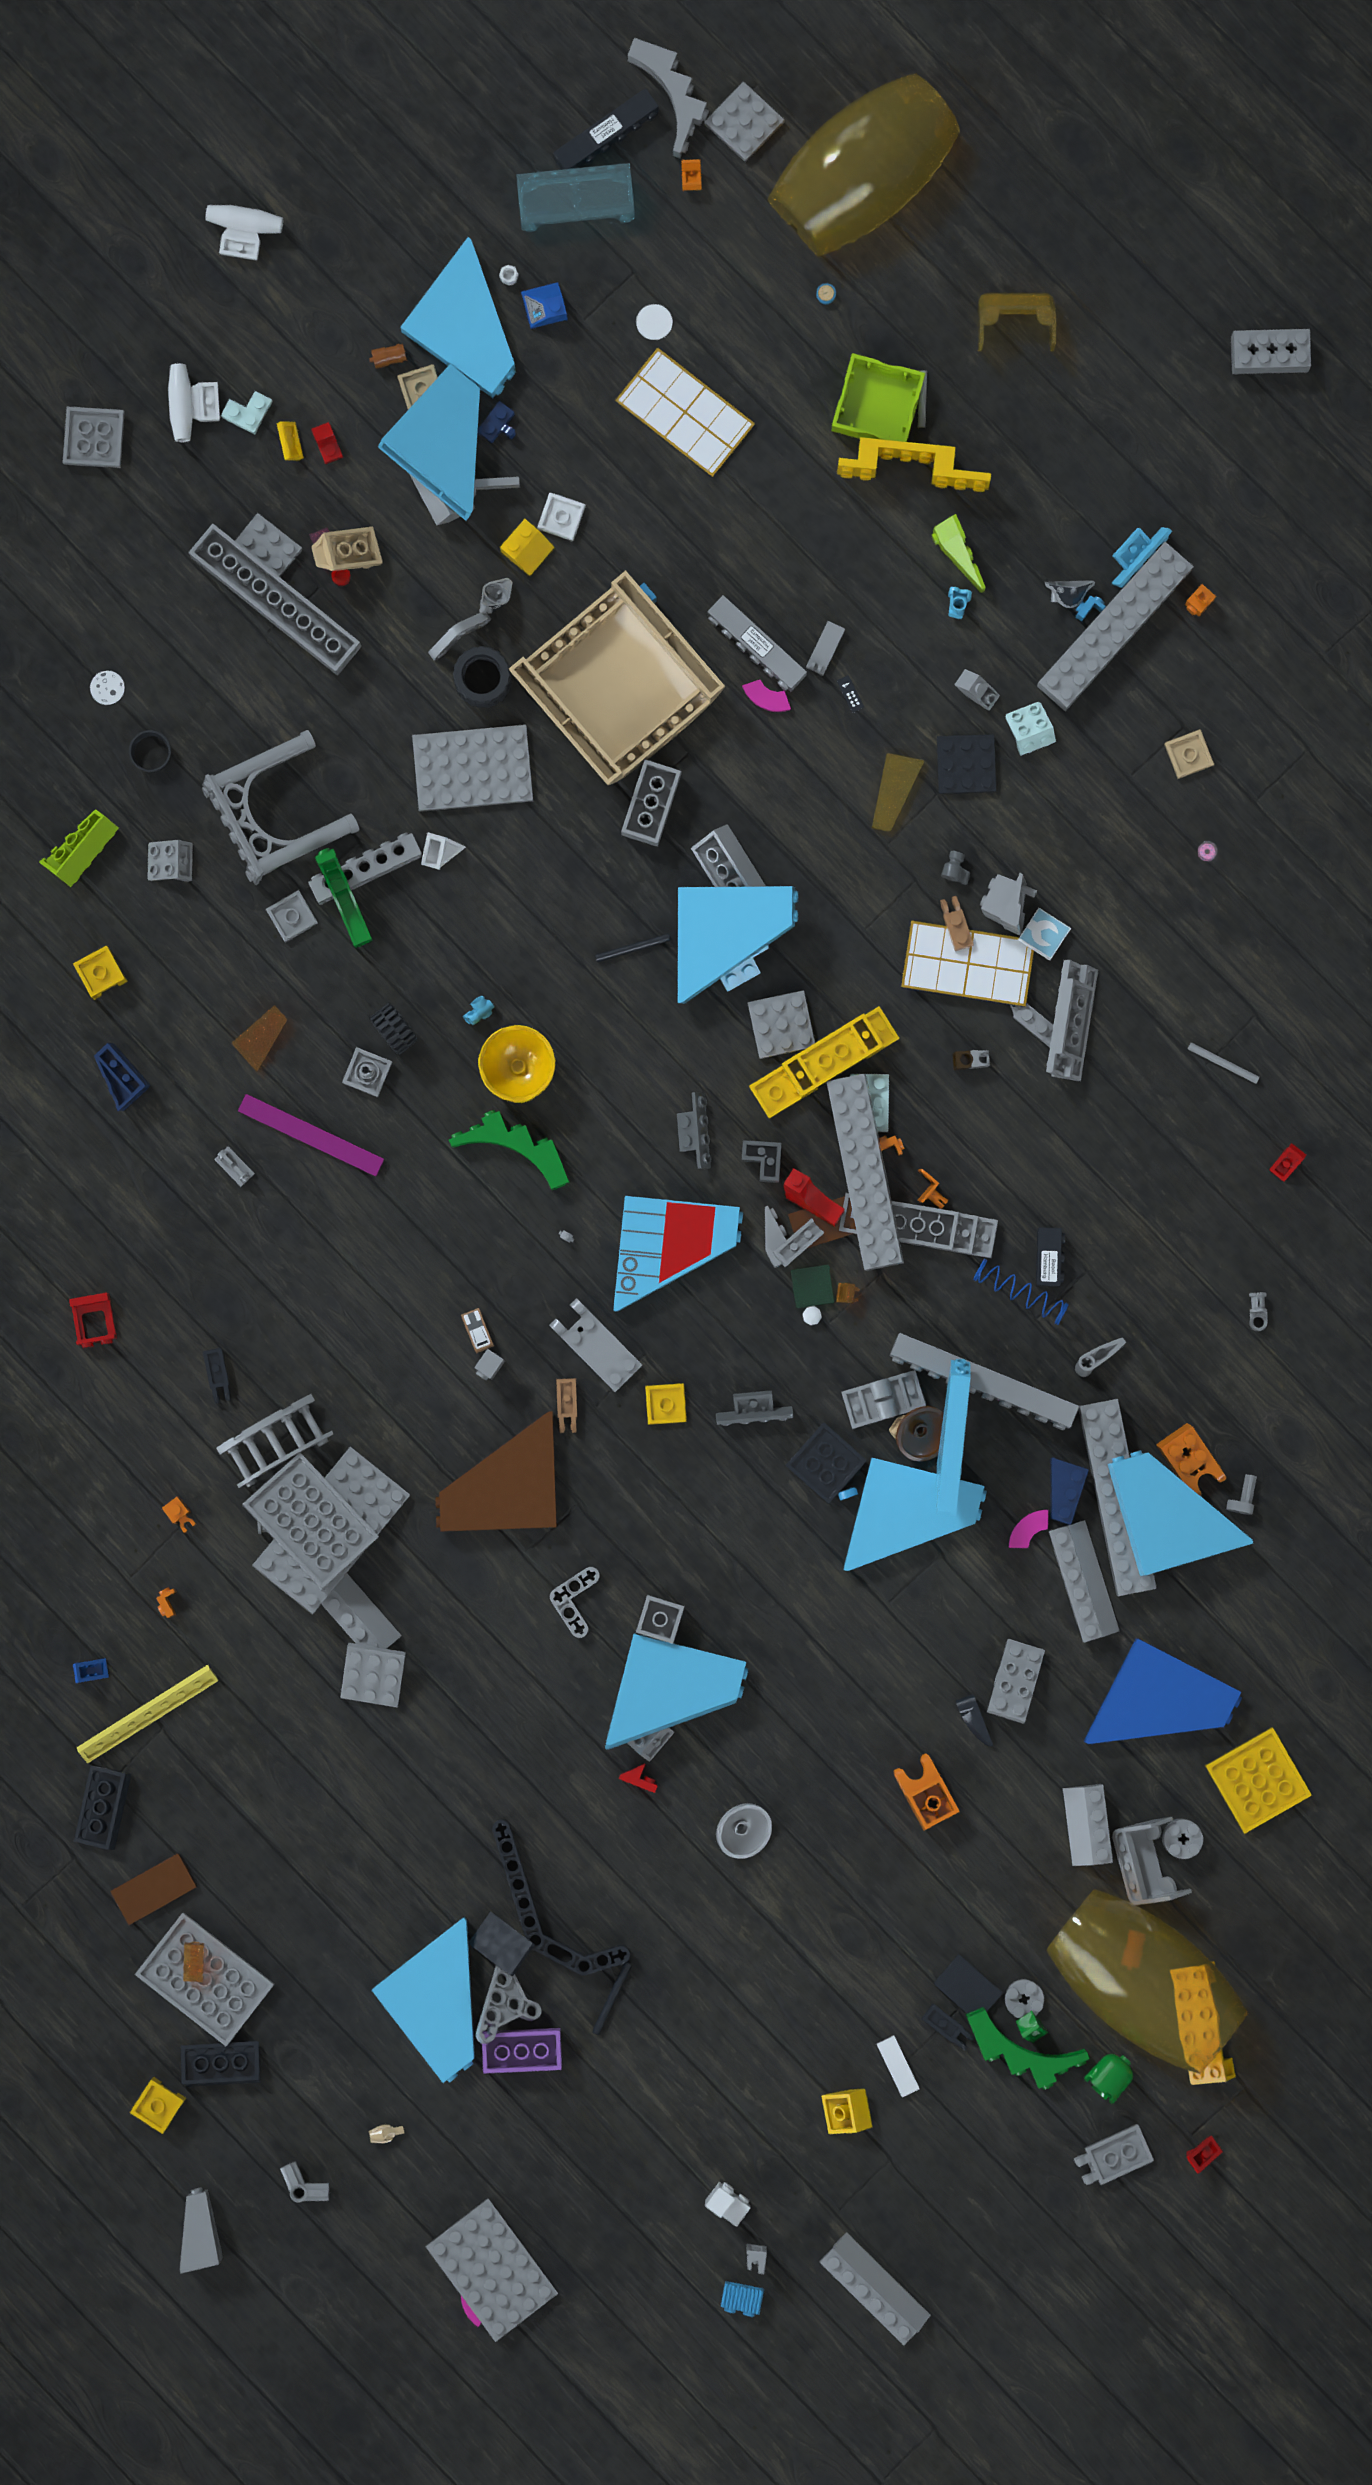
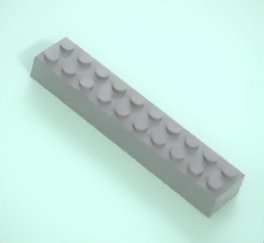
M214 524L208 528L189 551L192 559L337 676L362 647L357 639Z
M1164 542L1038 682L1037 687L1066 711L1188 576L1193 566L1170 545Z
M860 1074L827 1081L864 1270L869 1271L903 1264L904 1260L867 1076Z
M901 1333L898 1334L889 1355L893 1357L892 1361L903 1365L906 1362L911 1365L910 1368L918 1372H921L922 1369L928 1371V1376L935 1379L945 1378V1383H948L951 1360L963 1359ZM970 1362L969 1393L974 1394L976 1391L982 1393L981 1397L989 1401H993V1399L999 1400V1405L1009 1409L1011 1406L1018 1408L1017 1412L1026 1416L1031 1413L1035 1415L1036 1420L1047 1423V1421L1053 1422V1427L1060 1430L1071 1427L1079 1408L1078 1405Z
M1118 1399L1079 1406L1078 1410L1116 1596L1157 1589L1153 1573L1145 1576H1140L1107 1465L1113 1463L1112 1459L1124 1456V1459L1130 1458Z

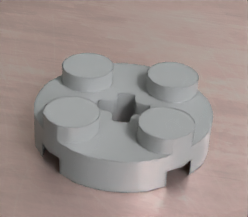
M1020 1979L1013 1982L1007 1989L1005 2004L1009 2012L1015 2017L1021 2018L1030 2011L1037 2015L1043 2008V1992L1033 1981ZM1022 1994L1030 1997L1025 2005L1023 2002H1019Z

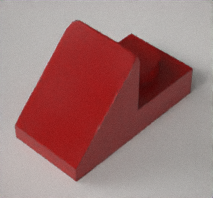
M329 422L311 429L325 464L343 458Z
M1291 1143L1269 1170L1282 1181H1285L1303 1161L1306 1154Z
M645 1763L620 1774V1780L653 1793L657 1789L658 1785L655 1784L654 1779L644 1776V1779L640 1778Z
M1209 2136L1196 2148L1187 2151L1186 2158L1198 2174L1218 2157L1222 2150L1214 2138Z

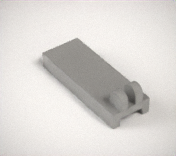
M519 477L475 479L474 497L476 496V490L520 488Z
M827 622L806 666L807 669L815 671L821 676L824 675L843 636L844 628L832 622Z
M811 1218L772 1253L786 1267L824 1232L819 1229Z

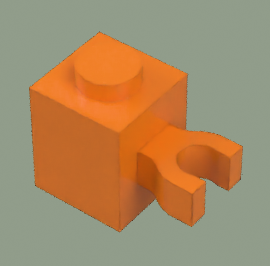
M1201 584L1186 601V609L1192 615L1200 617L1215 600L1216 596Z
M179 1496L162 1507L172 1523L180 1522V1527L184 1533L188 1531L185 1528L186 1522H190L192 1526L196 1525L195 1521L187 1516L191 1511Z

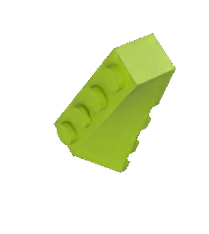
M95 809L78 825L76 832L70 833L65 837L66 842L59 848L56 846L51 850L52 855L48 859L43 858L39 863L71 887L78 881L80 875L90 866L93 859L103 850V847L119 828Z

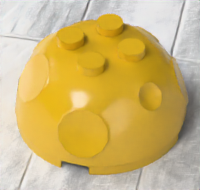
M514 1025L497 1030L486 1040L479 1054L478 1066L485 1086L493 1094L504 1100L522 1103L532 1100L548 1087L555 1071V1057L550 1043L541 1033L527 1026Z

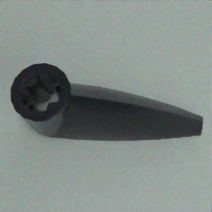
M974 1694L955 1700L961 1717L969 1730L988 1747L993 1746Z

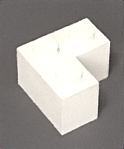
M719 2182L705 2200V2206L720 2218L723 2216L737 2227L750 2209L749 2200L742 2194L736 2195L733 2191L734 2188L728 2183L724 2182L722 2184Z

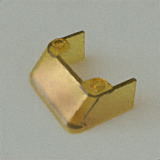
M985 293L979 298L978 351H982L984 344V325L995 324L999 314H1037V320L1040 324L1050 326V351H1054L1056 345V311L1054 299L1051 295L1046 293Z

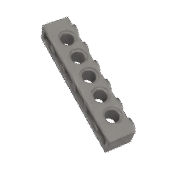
M401 834L397 837L398 840L392 843L390 841L384 842L380 845L381 848L375 851L370 849L364 852L363 856L358 859L353 857L347 860L346 864L341 867L344 873L346 871L353 873L352 878L347 880L351 890L423 857L413 834ZM397 847L404 848V853L400 856L394 854V850ZM380 855L387 856V861L384 864L377 862V858ZM363 863L370 865V869L367 872L360 871V866ZM321 873L311 878L312 881L308 883L318 904L322 905L334 899L330 889L325 887L326 880Z

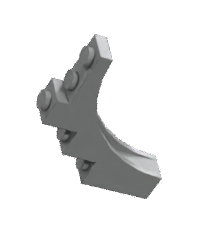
M634 38L628 53V62L641 67L651 74L663 86L671 99L677 119V137L673 156L681 158L682 153H686L689 142H687L689 135H693L695 125L701 126L702 120L706 121L709 113L707 103L689 97L694 88L692 78L674 72L679 64L676 52Z

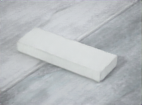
M893 2035L877 2043L901 2096L904 2097L919 2090V2086L895 2036Z

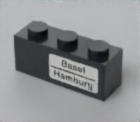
M1062 1228L1037 1229L1036 1286L1059 1287L1060 1283H1064V1271H1061V1263H1064L1065 1253L1061 1252V1244H1065V1233H1062Z

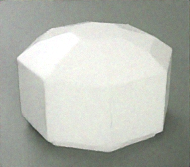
M507 265L501 268L499 276L503 284L510 286L516 283L518 272L515 267Z
M814 1306L806 1308L803 1313L804 1322L809 1325L818 1324L822 1318L820 1310Z

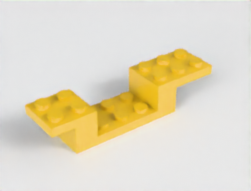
M860 437L858 460L839 458L837 474L843 478H852V476H858L862 480L875 478L877 457L881 456L885 460H891L893 457L900 458L904 462H910L911 459L919 460L920 463L929 464L930 461L934 462L931 484H935L939 488L954 486L958 490L973 488L974 491L983 492L988 490L991 473L953 470L955 447Z
M880 1006L867 1014L863 1013L783 1062L781 1067L754 1082L749 1088L770 1119L816 1091L819 1086L861 1060L868 1059L899 1040V1037Z

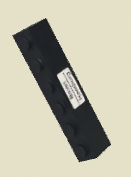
M643 89L553 152L554 160L566 176L576 174L585 163H592L598 154L609 151L612 147L611 145L615 142H622L628 133L639 130L645 121H651L656 118L659 106L647 89Z

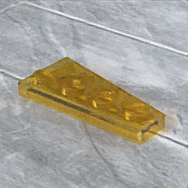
M887 753L872 825L873 829L891 832L924 760Z

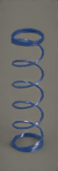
M986 1259L982 1261L973 1280L977 1281L978 1279V1283L983 1282L991 1274V1272L998 1267V1273L994 1285L995 1292L998 1291L1012 1276H1014L1010 1300H1014L1025 1287L1030 1285V1290L1026 1302V1309H1029L1044 1293H1046L1042 1317H1046L1057 1304L1062 1302L1061 1311L1055 1320V1324H1059L1069 1304H1064L1063 1300H1060L1044 1315V1310L1048 1297L1046 1291L1041 1293L1035 1299V1301L1028 1307V1302L1032 1289L1031 1283L1026 1284L1012 1298V1293L1016 1281L1015 1274L1009 1276L1004 1281V1283L996 1290L1000 1267H994L980 1281L981 1272L987 1263Z

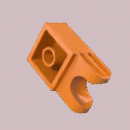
M1186 1423L1156 1444L1176 1476L1199 1496L1202 1495L1198 1487V1480L1201 1475L1209 1473L1218 1482L1226 1480L1225 1474L1190 1424ZM1184 1448L1188 1449L1186 1454H1183Z
M926 1753L920 1759L923 1767V1776L920 1779H910L903 1769L897 1768L894 1770V1776L923 1831L960 1812L930 1756ZM929 1799L932 1801L936 1800V1809L928 1807Z

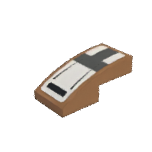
M479 1308L461 1315L476 1353L494 1346Z

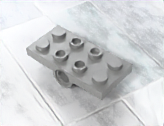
M915 1370L841 1392L852 1429L926 1406Z
M1011 1639L1007 1640L995 1678L993 1692L987 1709L988 1713L1025 1723L1045 1650Z

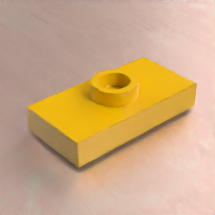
M277 423L285 460L303 459L296 423Z

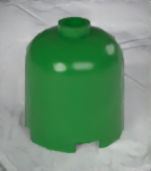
M1108 2054L1086 2074L1084 2079L1086 2082L1090 2080L1093 2084L1092 2088L1105 2100L1109 2097V2102L1113 2104L1131 2083L1134 2074L1129 2066L1131 2062L1125 2056L1119 2057L1115 2054Z

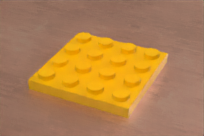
M1273 1727L1205 1765L1244 1834L1311 1796L1310 1791Z

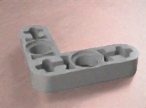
M478 613L455 624L428 652L434 661L439 659L462 636L485 626L491 618L487 613Z
M594 1567L584 1569L555 1588L550 1594L552 1604L571 1633L577 1638H582L587 1634L588 1626L571 1599L598 1581L599 1572ZM588 1570L590 1572L595 1571V1580L588 1579L585 1581L588 1585L584 1587L583 1582L578 1576L582 1575V1578L588 1575ZM575 1580L580 1583V1589L577 1592L570 1590L569 1584L571 1581ZM566 1586L571 1596L567 1597V1594L562 1597V1602L559 1600L555 1601L553 1599L555 1597L554 1593L556 1591L562 1593L565 1591L562 1587ZM567 1607H571L575 1611L574 1616L570 1619L566 1618L563 1614L564 1609ZM579 1616L580 1620L577 1623L580 1626H585L583 1629L584 1633H575V1624L573 1623L570 1626L568 1622L575 1620Z

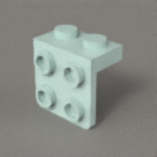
M1040 702L1006 714V720L1016 738L1020 755L1030 753L1056 742L1053 726Z

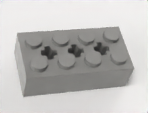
M1310 329L1233 331L1231 336L1232 374L1308 372L1311 367ZM1288 348L1293 351L1292 354H1290L1289 350H1287ZM1250 349L1255 351L1254 355L1249 351ZM1268 349H1272V351H1274V354H1271V352L1268 351Z
M644 760L621 831L622 836L658 847L681 777L680 770ZM656 782H660V786H662V787H661V788H658V789H655V788H654V785H652V784H653V783L656 784ZM652 799L656 805L649 807L647 801L650 802ZM646 817L650 823L643 825L641 819L644 820Z

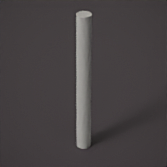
M1190 1043L1188 1050L1254 1083H1257L1259 1080V1076Z

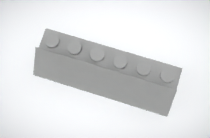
M1064 960L1046 1072L1050 1073L1052 1077L1081 1081L1098 969L1089 965H1080L1071 960Z
M1085 1520L1049 1531L1054 1553L1083 1643L1118 1632V1624Z
M347 1573L322 1602L323 1607L356 1644L387 1649L402 1636Z
M847 2232L820 2260V2263L903 2345L916 2332H919L930 2317V2314Z

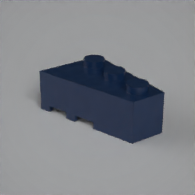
M107 1043L94 1055L101 1074L108 1085V1090L115 1101L117 1111L127 1109L151 1086L114 1043Z
M1050 1458L1051 1519L1071 1525L1088 1469Z

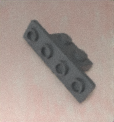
M692 1092L693 1111L677 1113L680 1152L696 1150L698 1169H710V1138L707 1127L708 1117L706 1115L707 1100L705 1093Z
M772 1391L733 1394L735 1411L716 1413L717 1425L721 1424L723 1426H728L732 1423L748 1424L753 1421L768 1422L775 1419L784 1421L793 1418L792 1406L773 1408Z

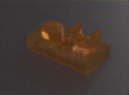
M185 1942L183 1981L203 1982L204 1943Z

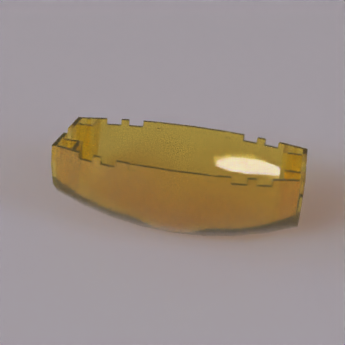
M908 74L890 81L856 99L824 123L792 158L769 195L768 202L788 224L793 223L796 226L797 234L818 257L840 249L841 246L856 241L857 238L870 233L900 211L925 186L934 172L938 170L959 135L956 117L940 94L919 75Z
M1094 1889L1047 1948L1052 1961L1070 1987L1103 2021L1146 2052L1185 2070L1201 2074L1248 2015V2011L1226 1978L1187 1938L1148 1911L1111 1894Z

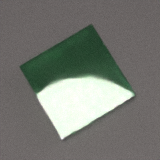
M829 1265L791 1270L796 1308L834 1303Z

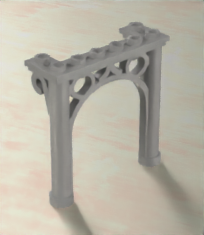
M308 730L301 732L300 736L214 776L205 775L202 791L206 798H210L215 809L220 810L222 823L225 827H229L231 831L229 835L234 844L237 843L240 848L238 853L241 859L246 860L248 864L247 871L245 872L246 876L255 885L259 884L263 875L270 873L277 867L349 833L353 834L359 831L356 819L352 814H349L301 838L280 840L265 833L254 821L248 806V790L252 781L261 772L315 748L314 739ZM248 777L244 788L238 784H233ZM232 789L239 791L242 794L241 802L237 804L232 803L227 795L228 791ZM243 806V809L240 811L241 818L237 821L231 809H239ZM241 828L248 829L251 833L253 831L256 832L250 837L249 843ZM261 838L267 841V850L262 853L256 851L253 846L254 839ZM272 844L284 847L270 854Z

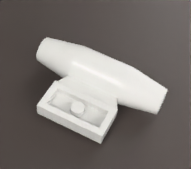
M208 205L206 210V221L227 228L222 234L219 251L221 255L257 261L260 247L258 233H281L283 227L282 217L262 210L233 205Z
M171 365L168 385L170 421L175 441L187 442L190 441L193 418L200 422L220 421L218 382L198 383L191 387L186 365Z

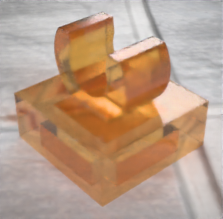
M838 1283L836 1302H857L858 1299L854 1298V1291H860V1289L855 1287V1284Z

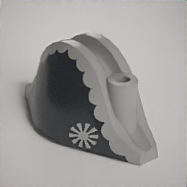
M500 579L484 585L480 598L481 608L479 611L481 614L495 612L509 601L512 581L510 579Z
M1094 581L1045 582V586L1052 590L1051 602H1059L1066 608L1078 606L1083 601L1086 592L1095 585Z

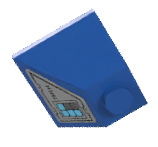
M558 283L521 292L531 329L567 320V313Z

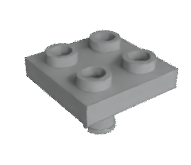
M356 1047L342 1083L378 1097L392 1061Z

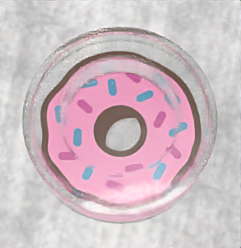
M1203 842L1198 848V856L1204 861H1211L1217 855V847L1213 842Z

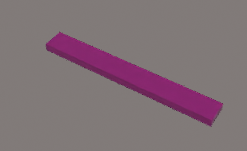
M247 1094L238 1109V1112L371 1175L377 1176L384 1162L383 1158Z

